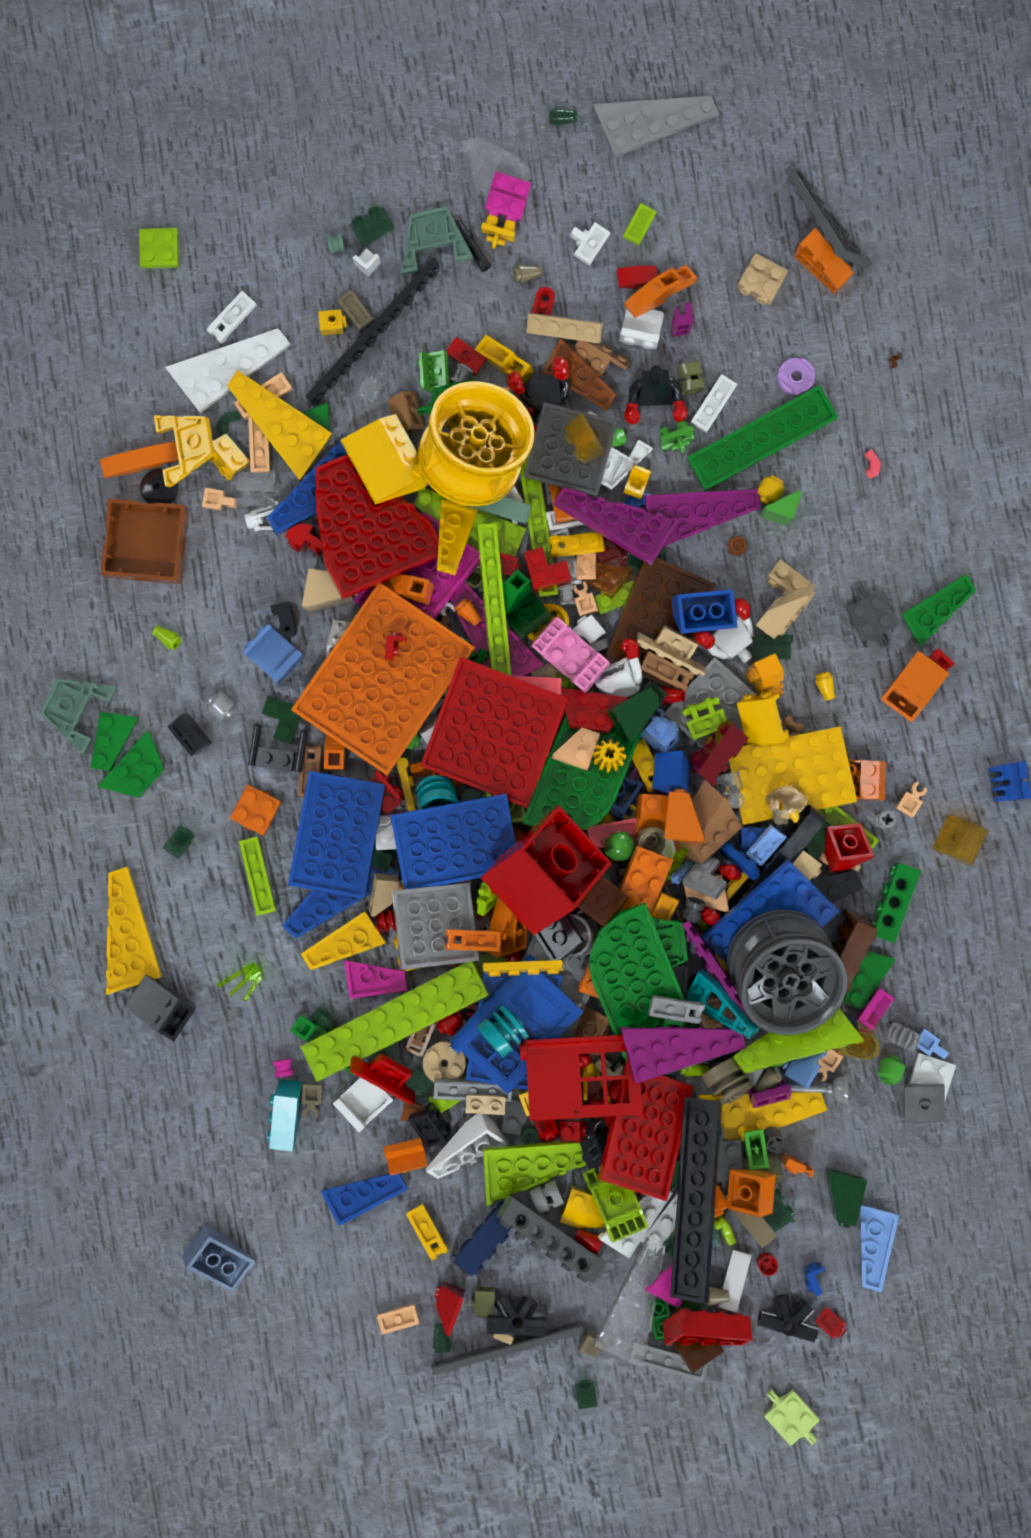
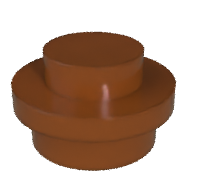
M740 536L731 538L728 543V550L736 556L742 555L747 549L746 540Z

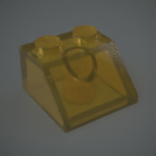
M583 413L565 427L567 433L564 436L568 444L573 443L576 448L573 453L578 462L582 460L584 464H587L605 453Z
M948 814L932 849L965 865H973L989 830Z

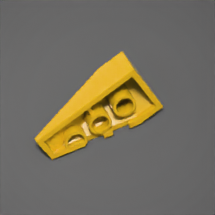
M571 1185L559 1223L578 1229L606 1228L591 1192Z

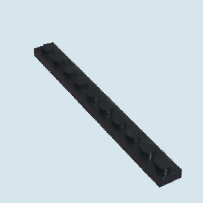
M434 257L306 394L305 397L312 406L322 401L325 396L324 393L328 389L331 390L338 382L337 379L341 375L344 376L350 370V365L362 357V352L375 343V338L387 330L391 320H396L400 316L403 307L409 306L412 303L414 295L425 289L426 282L430 278L433 279L437 276L440 267L439 262Z

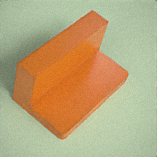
M421 1138L383 1147L390 1175L428 1166L425 1147Z

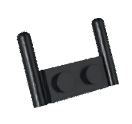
M255 724L248 765L302 773L308 732L306 730L300 732L297 752L259 747L262 726Z

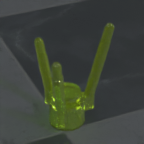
M254 962L251 965L248 963L244 968L217 984V987L223 986L244 973L245 978L233 988L229 996L237 992L248 980L250 982L254 981L244 998L246 1002L258 983L263 979L262 975L264 972Z

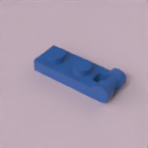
M727 841L718 849L720 854L732 864L738 866L750 879L755 880L759 878L760 871L757 868L756 862L753 859L748 860L742 851L738 852L735 850L736 848L730 841Z

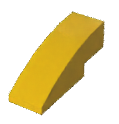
M485 335L475 348V351L484 356L489 363L506 376L512 371L519 372L523 384L534 373L530 364L517 357L513 351L488 335Z

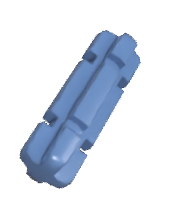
M687 859L670 876L671 883L679 884L694 866L695 861Z

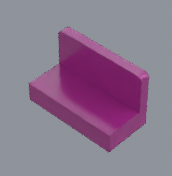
M782 1079L779 1085L770 1090L757 1092L752 1087L747 1093L754 1109L788 1100L791 1097L792 1090L790 1085H785Z

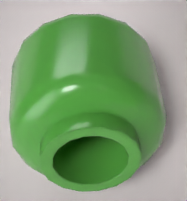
M890 1055L889 1058L881 1060L877 1072L881 1082L895 1086L896 1083L902 1081L905 1065L900 1062L901 1058Z

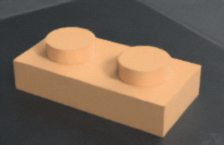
M597 552L577 555V580L596 579Z
M415 1303L377 1314L382 1335L420 1324Z

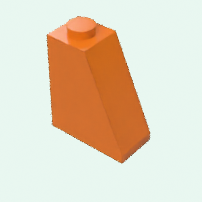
M674 789V792L669 791L664 838L669 841L705 844L706 839L691 795L686 793L684 789Z

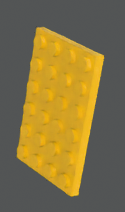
M841 726L790 736L783 743L758 746L756 744L746 745L742 747L736 757L732 756L729 759L742 825L773 819L772 812L769 809L770 802H766V796L779 787L780 779L785 780L788 786L792 785V787H795V789L805 795L808 802L805 806L811 805L817 810L857 802Z

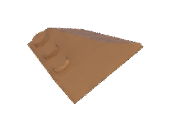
M705 779L699 784L701 787L691 798L706 843L679 842L688 858L700 864L706 861L743 827L726 799Z

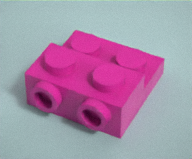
M495 171L484 210L488 211V215L496 217L502 215L506 217L505 220L515 223L516 221H521L531 183Z

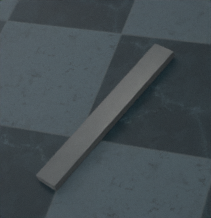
M582 1321L546 1330V1336L527 1335L513 1339L511 1345L502 1342L432 1362V1374H440L583 1334Z

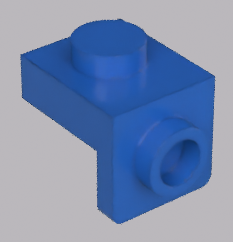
M817 1262L809 1264L803 1272L807 1278L804 1282L808 1291H813L817 1297L823 1294L815 1275L825 1271L821 1263L817 1264Z

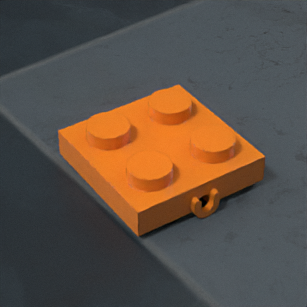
M247 784L230 819L243 825V828L249 831L253 830L265 836L282 802L270 796L268 792L260 791Z

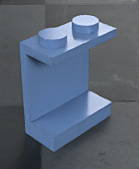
M269 624L267 626L263 625L256 633L258 636L246 643L243 653L276 683L280 684L305 656Z

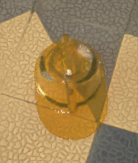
M860 1028L856 1030L864 1039L863 1042L835 1048L839 1054L869 1060L878 1055L880 1044L870 1031Z

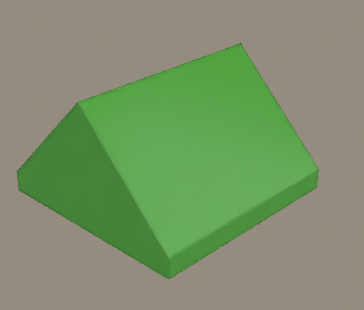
M798 490L765 506L760 513L761 517L787 526L794 517L802 494L801 491Z

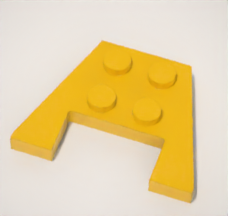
M154 416L157 433L162 434L174 429L179 465L163 470L165 486L170 488L215 455L209 418L205 416Z

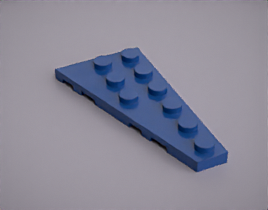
M373 852L365 897L371 894L374 873L401 876L375 852ZM312 890L282 927L292 936L298 938L362 898Z

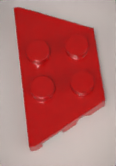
M561 687V695L569 698L564 712L567 716L569 727L579 730L585 728L594 732L608 734L614 724L606 710L629 698L589 691L584 693L582 690Z

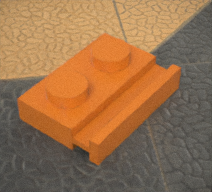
M784 1152L782 1153L780 1160L784 1163L783 1166L786 1170L794 1174L798 1172L804 1174L805 1172L812 1178L815 1170L809 1164H804L801 1160Z

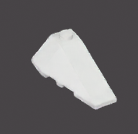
M476 1114L464 1123L428 1165L426 1172L439 1179L459 1170L460 1166L465 1163H476V1159L483 1156V1148L507 1146L509 1143L490 1117L485 1114Z

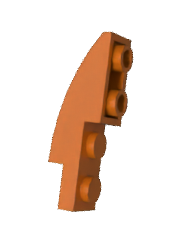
M687 265L677 270L672 267L640 288L624 303V306L634 318H637L664 304L667 297L696 283L698 277Z

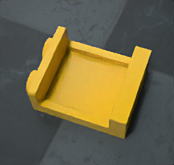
M768 691L758 696H755L753 693L747 694L737 702L743 731L749 737L746 742L747 745L783 743L789 738L788 730H782L776 699L779 698V693L772 694L771 691Z

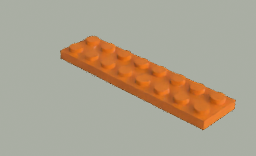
M637 845L619 887L630 899L619 912L645 901L651 915L673 859ZM588 962L577 990L599 998L590 976Z

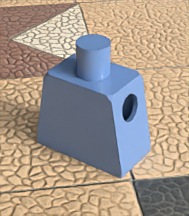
M657 716L643 730L640 736L659 753L676 751L680 746L678 733Z

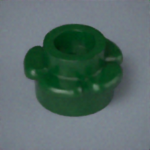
M530 1125L525 1126L520 1133L521 1140H524L525 1144L536 1143L539 1139L537 1128Z

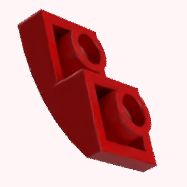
M631 266L616 270L619 288L636 289L638 286H644L658 276L656 266Z

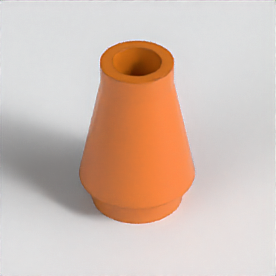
M466 598L454 608L457 611L456 614L470 622L473 626L482 620V617L478 614L471 601H468Z

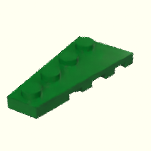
M967 574L962 575L900 614L919 647H922L926 640L976 591Z

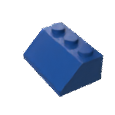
M733 589L680 594L671 598L673 617L681 634L738 628Z

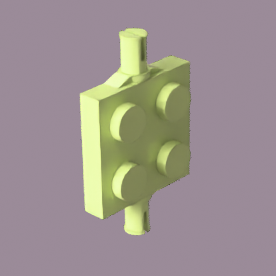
M770 1389V1392L768 1391L766 1395L774 1403L764 1413V1417L790 1446L803 1437L811 1445L816 1443L817 1438L813 1436L810 1430L820 1421L819 1417L794 1389L781 1397H778L773 1389Z

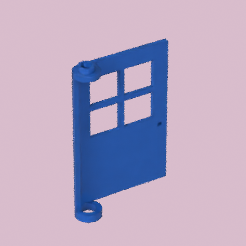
M529 954L523 961L537 960ZM520 972L519 976H509L450 1040L452 1043L450 1047L456 1053L462 1052L506 1094H509L527 1074L526 1060H520V1054L513 1049L511 1052L521 1062L506 1077L491 1063L492 1059L498 1054L496 1051L486 1059L470 1044L480 1033L476 1026L485 1018L491 1021L494 1018L492 1013L495 1011L498 1014L500 1012L498 1007L503 1005L517 1016L524 1025L525 1030L535 1040L557 1039L583 1013L574 1002L541 972H539V975H528V972Z

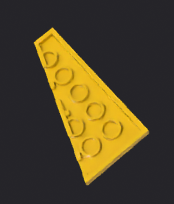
M129 867L108 873L109 909L107 915L106 995L139 985L146 974L153 979L163 977Z

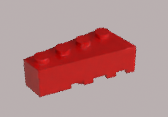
M681 1308L674 1315L663 1321L665 1345H672L675 1341H681V1345L700 1342L701 1346H708L718 1342L719 1346H744L753 1340L750 1316H742V1313L728 1315L723 1311L708 1313L707 1310L695 1312L690 1311L689 1308Z

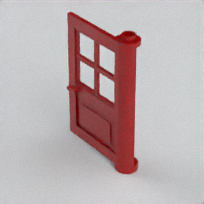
M622 1035L520 1041V1060H526L530 1121L643 1114L640 1083L636 1084L633 1081ZM626 1052L627 1075L606 1076L605 1053ZM600 1053L602 1077L581 1078L579 1054ZM628 1079L630 1103L608 1104L607 1081ZM602 1081L604 1104L583 1106L581 1082Z

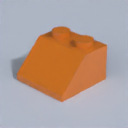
M730 1169L727 1196L729 1208L727 1209L757 1217L772 1214L776 1174L760 1170Z

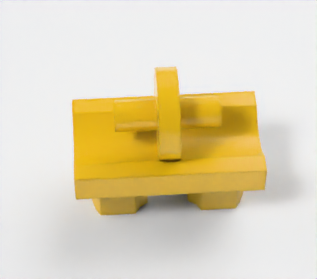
M489 214L485 223L482 222L481 229L482 233L488 234L486 241L492 242V248L496 249L498 244L504 246L505 240L514 242L516 237L515 222L505 220L504 227L500 228L497 227L499 218Z

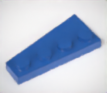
M389 1173L321 1190V1193L338 1226L408 1190V1187L400 1173L390 1175Z

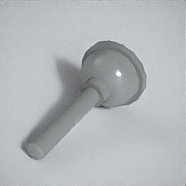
M848 1074L835 1078L833 1083H828V1085H810L808 1089L800 1084H786L790 1085L792 1092L828 1093V1095H833L836 1101L848 1105Z

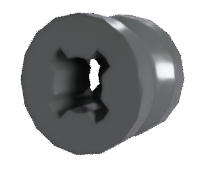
M769 1127L764 1131L765 1143L769 1151L777 1152L785 1146V1140L781 1136L779 1128Z

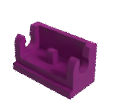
M691 302L685 303V313L682 315L679 314L678 307H675V317L671 320V337L690 334L694 324Z

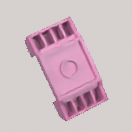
M557 616L553 618L530 645L584 693L591 688L611 665L607 659L590 647Z

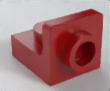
M499 552L501 574L510 577L517 569L519 570L521 564L517 563L518 558Z
M391 633V636L386 635V661H394V657L398 656V645H395V642H407V638L403 637L402 633Z
M555 1120L534 1121L542 1142H551L557 1139V1136H560Z
M828 1307L814 1321L833 1339L841 1338L847 1331L845 1328L847 1323L841 1320Z

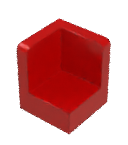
M939 648L928 656L946 671L955 665Z

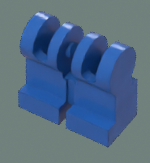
M1026 761L988 768L989 773H999L998 777L990 778V782L1002 783V780H1007L1009 783L1008 786L1001 784L991 788L992 792H1002L1001 796L993 797L994 802L1031 798L1029 781H1021V779L1028 778Z

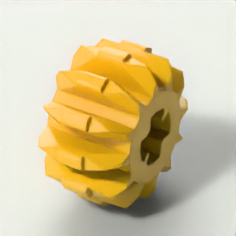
M609 739L607 744L602 740L601 746H595L596 751L593 752V757L596 759L594 764H600V770L606 767V772L608 773L611 768L617 771L618 766L622 767L624 765L622 760L626 759V755L623 754L625 748L619 747V741L612 744V739ZM607 753H610L609 755L612 754L613 757H612V758H609V756L606 757V754H607Z

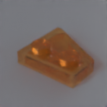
M596 563V579H582V581H585L588 585L612 599L634 571L632 567L628 566L627 568H618L616 565Z

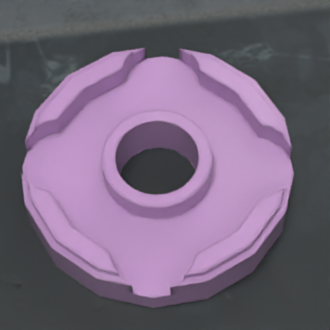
M789 358L782 363L778 370V385L788 395L799 396L808 392L815 381L813 366L804 358ZM793 372L800 373L801 380L794 381L791 374Z

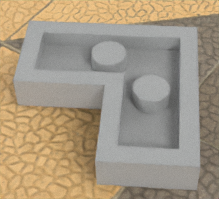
M709 857L702 864L696 862L684 877L683 885L717 900L727 887L726 881L713 876L720 866V861Z

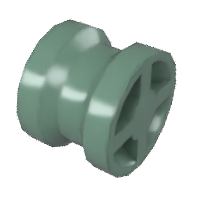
M338 233L337 236L327 235L330 255L337 251L345 252L342 233Z

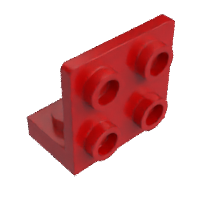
M376 770L374 772L376 775L368 782L385 784L381 809L386 815H389L405 801L402 798L404 793L398 786L393 787L390 784L392 779L389 776Z

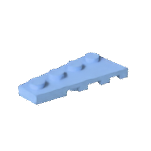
M861 1205L862 1287L882 1292L899 1214Z

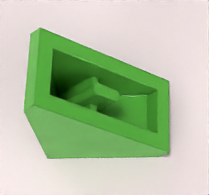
M764 1130L745 1131L743 1145L749 1170L768 1168L769 1163Z

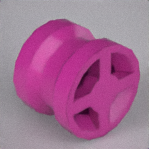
M292 1058L272 1062L276 1070L274 1077L294 1074L293 1069H291Z

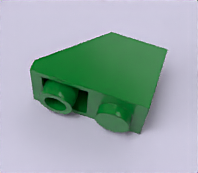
M518 569L503 583L506 616L531 592V580Z

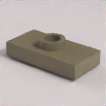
M352 289L336 300L359 332L374 322L373 317Z

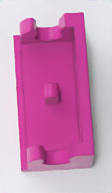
M877 987L864 1008L860 1009L855 1019L873 1031L895 998Z

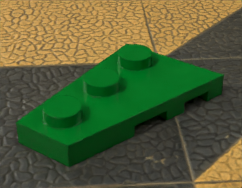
M100 711L90 768L105 771L112 770L126 740L131 735L134 725L139 720L138 717Z
M868 951L867 956L863 958L860 964L858 974L854 976L851 982L850 990L845 994L842 1004L863 1009L896 959Z

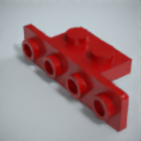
M381 1053L371 1063H367L356 1056L351 1058V1073L409 1105L415 1103V1089L405 1084L412 1076V1070Z

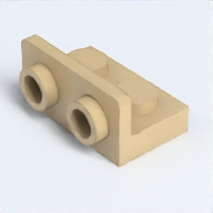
M781 559L766 577L768 584L774 589L779 588L784 592V596L810 584L809 580Z
M467 1094L466 1113L505 1115L506 1097L505 1095Z

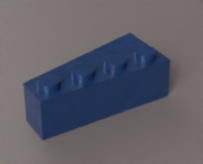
M502 1199L485 1218L486 1222L484 1224L481 1223L473 1231L472 1239L469 1238L463 1242L459 1249L461 1252L457 1256L453 1254L449 1258L465 1274L470 1276L473 1274L477 1275L484 1267L482 1263L486 1258L489 1260L496 1253V1246L499 1243L503 1244L509 1237L507 1233L512 1227L509 1229L505 1228L499 1223L500 1219L495 1216L506 1199ZM521 1214L516 1217V1224L521 1223Z

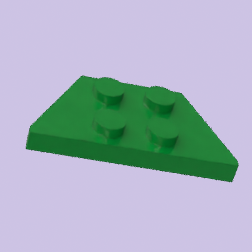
M149 731L144 733L98 785L100 788L140 798L162 774L165 767Z

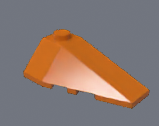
M637 795L635 834H639V829L644 830L649 827H659L665 832L669 796Z

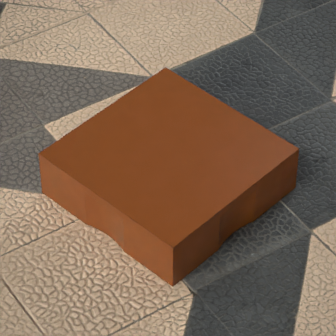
M108 498L105 524L106 540L103 546L100 574L105 578L181 584L189 509L185 505L145 504L133 500Z

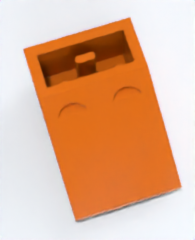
M918 650L884 692L881 700L912 723L950 673Z
M848 760L857 800L885 801L887 763L883 761Z

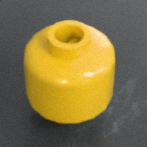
M773 475L763 478L757 490L760 496L759 500L767 505L770 502L774 503L780 500L785 491L784 482Z

